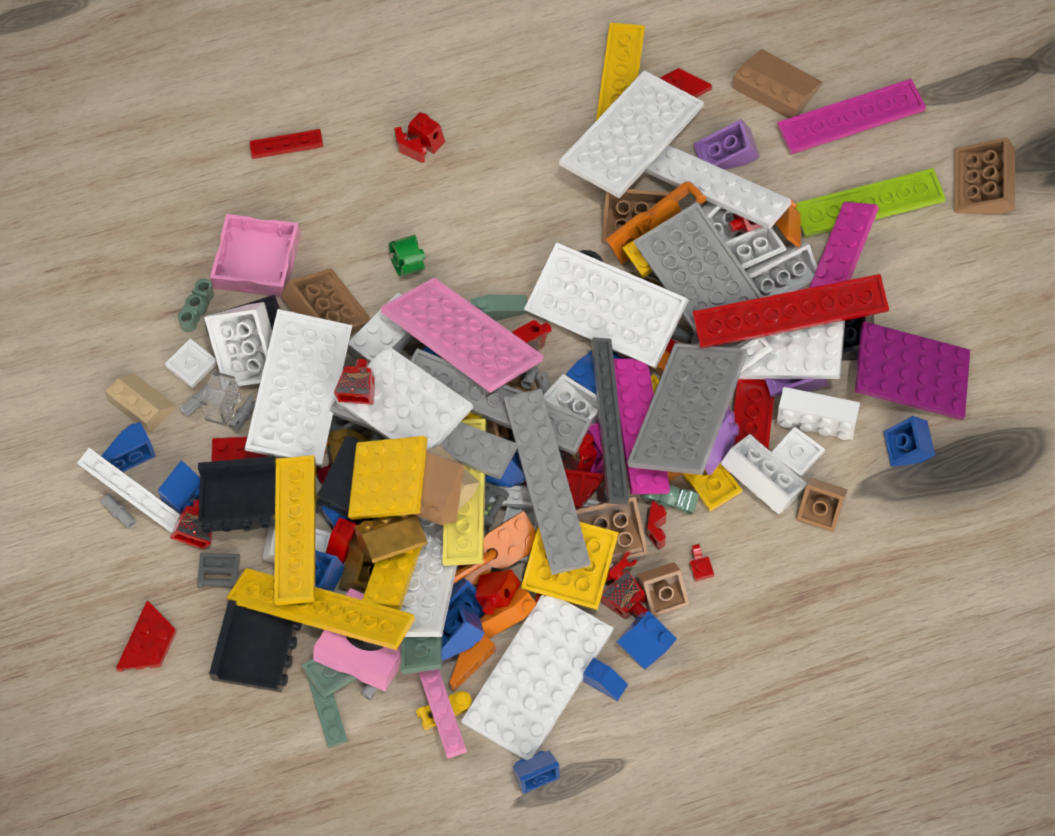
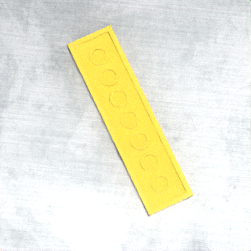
M486 419L461 421L464 424L486 432ZM466 466L464 468L480 483L473 497L458 510L457 521L444 524L442 563L444 566L483 564L485 474Z

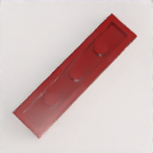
M321 129L249 141L252 159L324 147Z

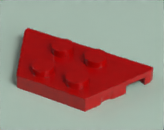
M680 68L660 77L663 81L696 98L712 90L710 83Z
M564 469L575 509L583 507L604 480V474Z
M146 601L116 666V670L119 672L133 668L140 670L146 667H161L177 633L176 629L149 601Z

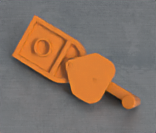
M686 181L650 208L648 212L636 215L605 240L618 262L623 265L629 258L622 247L680 213L682 210L678 202L687 194L691 193L699 204L706 201V196L692 182Z
M521 511L484 535L483 564L457 565L459 570L456 571L454 583L465 578L472 585L478 584L479 576L491 573L492 567H509L531 553L536 531L524 511Z

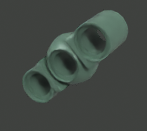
M203 278L196 282L192 295L186 298L182 310L178 313L181 329L185 332H192L196 329L197 322L200 321L199 316H202L207 311L210 300L214 297L212 284L208 279Z
M670 485L669 494H640V497L644 500L656 501V503L659 501L664 506L676 507L677 510L689 514H694L700 496L696 492L685 489L680 490V488Z

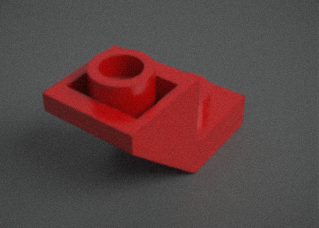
M401 126L394 128L399 152L420 163H424V155H427L425 144H421L420 138L408 140L407 133H403Z
M653 501L651 503L647 536L657 549L660 550L665 546L666 535L659 527L666 523L667 512L662 505H658L656 501Z
M339 518L330 534L326 553L338 557L342 564H344L350 549L349 543L356 533L355 526L357 524Z

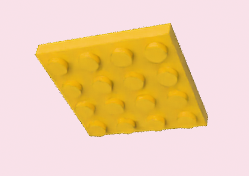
M425 436L358 442L356 444L348 514L350 519L420 514L428 438Z
M579 522L591 566L551 575L538 527L521 588L598 610L619 533Z

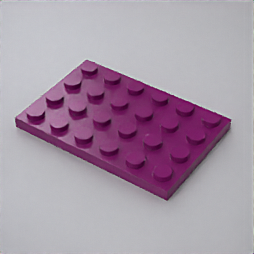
M864 321L861 324L855 392L963 420L966 413L970 349Z

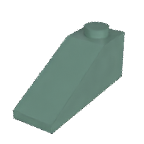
M486 295L471 299L472 305L495 321L529 313L524 310L528 302L526 295Z

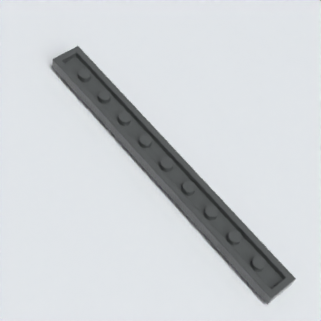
M593 337L591 347L608 504L627 505L629 497L612 341L610 338Z

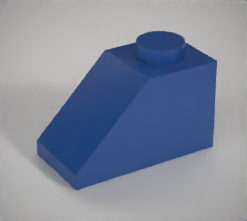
M594 657L583 673L584 683L617 702L628 686L610 666Z

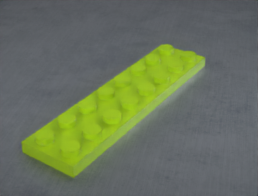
M934 168L797 202L798 206L796 208L800 212L801 231L804 238L832 231L843 202L876 204L879 208L874 219L876 220L943 203L946 198Z

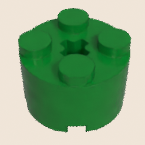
M415 234L388 243L389 254L393 253L391 261L399 276H408L425 269L423 262L426 259L423 249H419Z

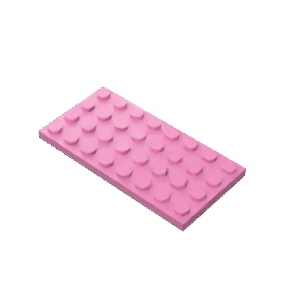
M435 277L381 306L382 314L490 393L543 361L541 353Z

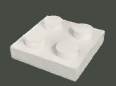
M190 338L164 365L165 368L193 389L217 365L215 357Z
M794 427L771 453L802 478L825 453V449Z

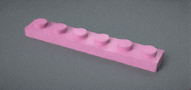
M439 669L419 672L447 758L466 753L467 750Z

